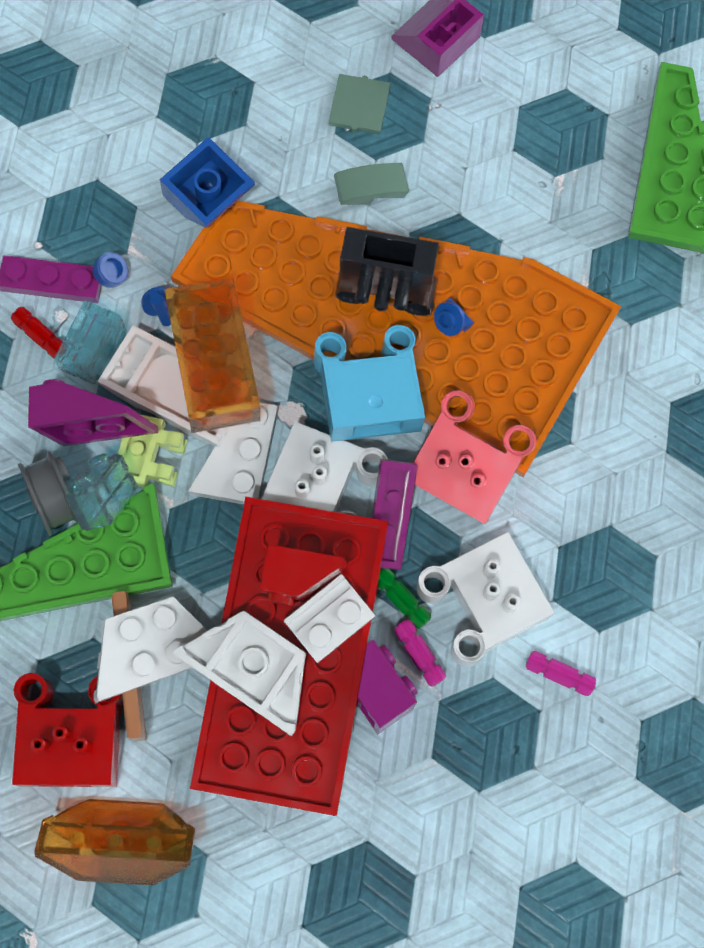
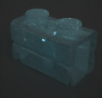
M84 301L54 358L59 370L74 377H79L91 384H97V381L112 359L110 356L115 346L119 348L126 336L127 329L122 317L116 312Z
M105 453L99 454L87 462L88 469L73 478L74 485L68 491L65 498L71 510L76 511L75 518L82 530L88 531L110 525L138 488L132 473L127 472L129 467L123 455L107 456Z

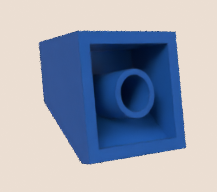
M209 137L159 179L163 197L186 219L205 228L255 185V182Z

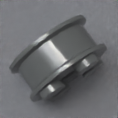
M47 451V458L25 467L20 462L18 467L27 485L26 489L37 514L39 513L48 535L51 536L53 528L72 520L77 524L81 523L78 514L85 511L74 489L68 491L64 481L69 480L70 476L63 460L60 457L54 459L51 452Z

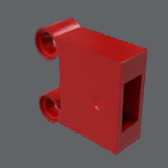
M28 673L19 677L13 689L14 696L18 701L12 785L20 787H117L121 706L123 705L122 694L113 697L110 701L95 703L94 691L97 689L98 676H96L89 684L88 694L91 701L97 705V709H50L46 707L53 701L55 694L51 682L35 673ZM39 682L42 686L41 695L38 699L29 701L27 698L28 688L30 685Z

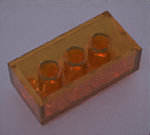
M234 277L164 289L191 433L260 421V402Z

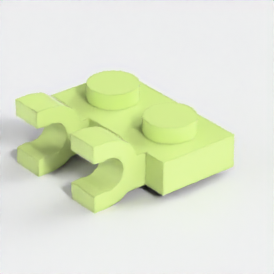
M141 415L158 426V433L122 438L110 477L113 481L142 488L148 485L149 479L175 487L178 473L174 471V467L154 462L159 447L184 455L188 441L183 439V433L166 431V423L163 419Z

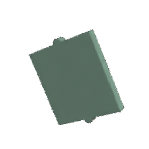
M339 74L328 125L351 129L353 133L363 131L380 134L391 83L368 79L366 75L361 78Z

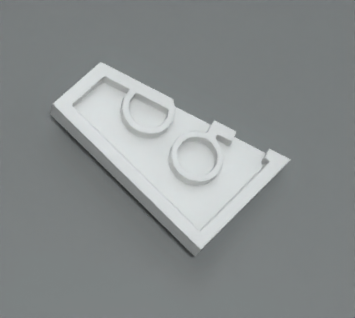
M246 400L218 447L215 446L190 487L189 494L243 505L245 496L259 499L278 406Z

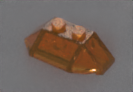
M88 799L65 809L55 817L51 815L42 820L34 854L36 858L77 881L154 886L190 867L195 828L189 823L186 824L178 814L164 803Z

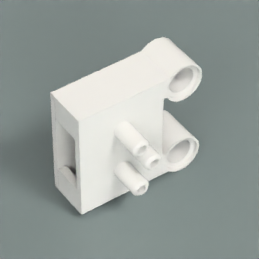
M294 422L261 499L336 512L353 471L356 472L360 483L365 486L375 487L378 472L368 473L363 469V465L370 461L380 464V459H387V456L378 448L371 447L365 449L344 440L331 442L330 435ZM341 511V512H339V513H344V514H350V515L358 516V515H356L355 513H353V512H351V511Z
M509 532L442 566L427 567L421 572L417 582L416 590L418 596L428 604L440 603L445 599L451 586L475 630L467 629L461 631L451 645L452 659L463 667L474 666L485 653L549 620L555 614ZM431 577L437 578L441 581L443 590L431 593L425 588L424 581ZM463 640L474 642L477 646V655L473 657L464 656L459 650V643Z

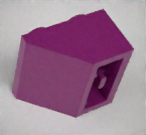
M429 0L391 36V40L435 76L439 77L480 38L484 14L466 0Z
M372 640L367 644L357 706L378 735L414 709L417 704L415 695L418 692L406 675L401 678L394 669L396 660L384 644L378 647L376 642Z

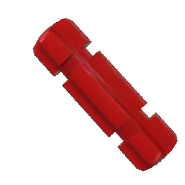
M18 307L12 313L10 318L13 323L21 330L23 329L25 334L43 350H46L53 359L60 360L68 352L66 343L59 337H56L36 317H33L32 313L25 307Z

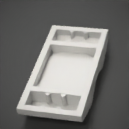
M134 325L130 328L97 381L100 386L135 408L154 414L183 433L217 447L252 391V386Z

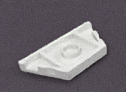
M174 597L105 619L102 622L100 640L102 645L101 652L98 654L97 669H99L97 689L94 691L95 703L192 669L193 667L175 656L173 652L176 648L184 646L208 630Z
M246 611L238 613L184 646L176 648L173 652L175 656L292 736L296 731L306 653Z

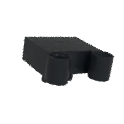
M346 227L335 297L340 301L350 304H366L369 302L370 294L376 295L374 308L378 311H386L389 299L395 298L393 306L397 310L418 316L430 315L433 310L438 283L437 278L434 276L439 243Z

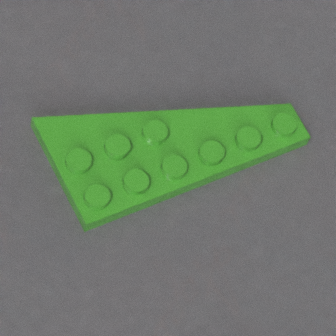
M661 62L659 66L628 238L704 253V122L700 119L698 108L700 101L694 71L691 67Z
M154 482L144 487L143 491L118 501L114 504V507L95 517L91 516L81 521V523L46 540L42 546L27 554L25 552L13 558L12 562L1 567L0 621L112 599L111 595L115 592L126 591L130 596L173 587Z

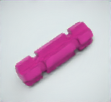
M408 619L398 624L394 629L395 634L401 642H405L404 648L419 671L423 670V677L428 685L433 687L441 683L446 678V673L440 664L436 665V658L422 636H417L416 632L418 630L412 621Z
M538 651L530 653L526 662L527 670L536 674L541 672L544 674L543 677L569 689L574 687L576 692L584 696H589L593 692L596 685L595 677L586 673L579 674L578 669L556 659L548 660L546 659L547 655Z

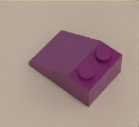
M49 379L45 380L42 385L29 386L28 428L64 447L158 433L157 425L128 406L66 384L62 380Z

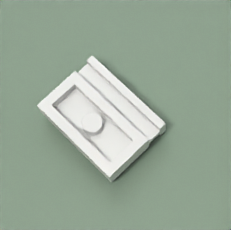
M341 574L287 617L284 622L314 660L319 663L376 616Z

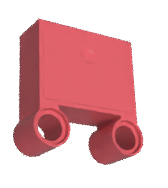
M459 390L451 391L442 399V412L413 462L418 465L415 485L486 524L524 456L530 454L535 449L537 438L530 427L524 425L513 426L505 433L503 441L507 452H504L457 425L458 422H465L474 415L475 401L466 392ZM461 396L466 400L468 408L464 415L456 417L450 412L449 405L453 398ZM519 430L525 431L530 437V445L524 451L515 450L510 441L513 433Z

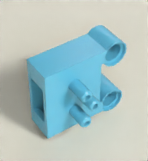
M404 325L390 327L384 336L381 357L344 361L346 342L341 335L335 332H327L317 338L313 364L321 376L331 442L421 432L425 414L413 355L415 335L410 328ZM400 344L405 349L397 350L393 348L391 345ZM332 351L335 352L337 356L327 357L323 354V352Z

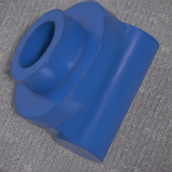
M163 286L149 289L141 299L143 311L150 316H158L163 326L173 324L174 318L170 309L174 305L175 298L172 291Z
M452 298L438 305L435 309V324L439 331L447 336H454L462 331L466 332L474 324Z

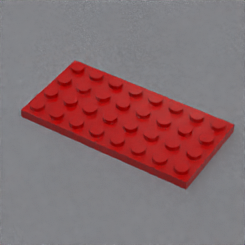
M245 496L221 624L238 613L246 611L306 653L296 731L292 736L210 680L190 789L337 816L371 621L317 663L284 620L327 585L304 601L294 600L293 606L269 601L268 595L260 590L268 544L344 557L347 566L346 571L342 575L373 612L388 521Z

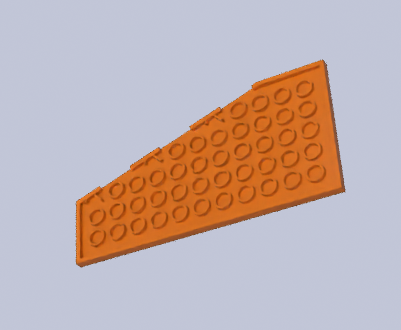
M238 200L207 228L204 227L172 273L171 280L173 283L312 360L314 359L315 342L323 333L335 332L344 338L346 342L344 361L381 357V349L387 330L395 325H404L410 328L415 335L413 355L425 414L424 423L433 427L442 412V399L447 393L459 390L472 396L475 401V412L469 420L458 422L457 425L504 452L507 451L504 447L503 439L509 428L516 425L530 427L536 435L537 444L530 454L524 456L515 472L523 478L621 308L620 305L534 259L523 257V260L470 250V246L420 237L419 239L439 243L434 276L437 278L438 283L433 310L430 315L418 316L397 310L393 306L395 298L389 299L386 311H378L374 308L376 295L370 294L369 302L366 304L346 303L335 297L346 227L369 230L367 226L319 216L314 219L268 210L263 205ZM449 298H452L474 322L472 327L466 332L462 331L454 336H447L440 332L434 321L435 309ZM400 344L391 345L393 348L397 350L405 349ZM332 351L323 352V354L327 357L337 356V354ZM461 396L453 398L449 405L450 412L456 417L464 415L468 408L466 400ZM516 431L511 436V445L515 450L524 451L529 447L530 437L525 431Z

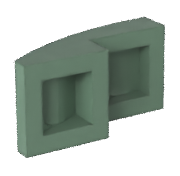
M402 163L365 165L342 170L334 174L340 205H370L375 198H404L409 192Z

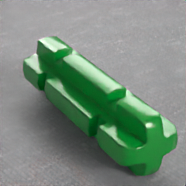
M389 568L380 570L378 587L381 590H386V596L404 616L406 614L409 616V620L412 621L417 629L425 626L431 619V614L424 606L420 607L418 605L419 601L401 581L397 582L395 580L396 576Z

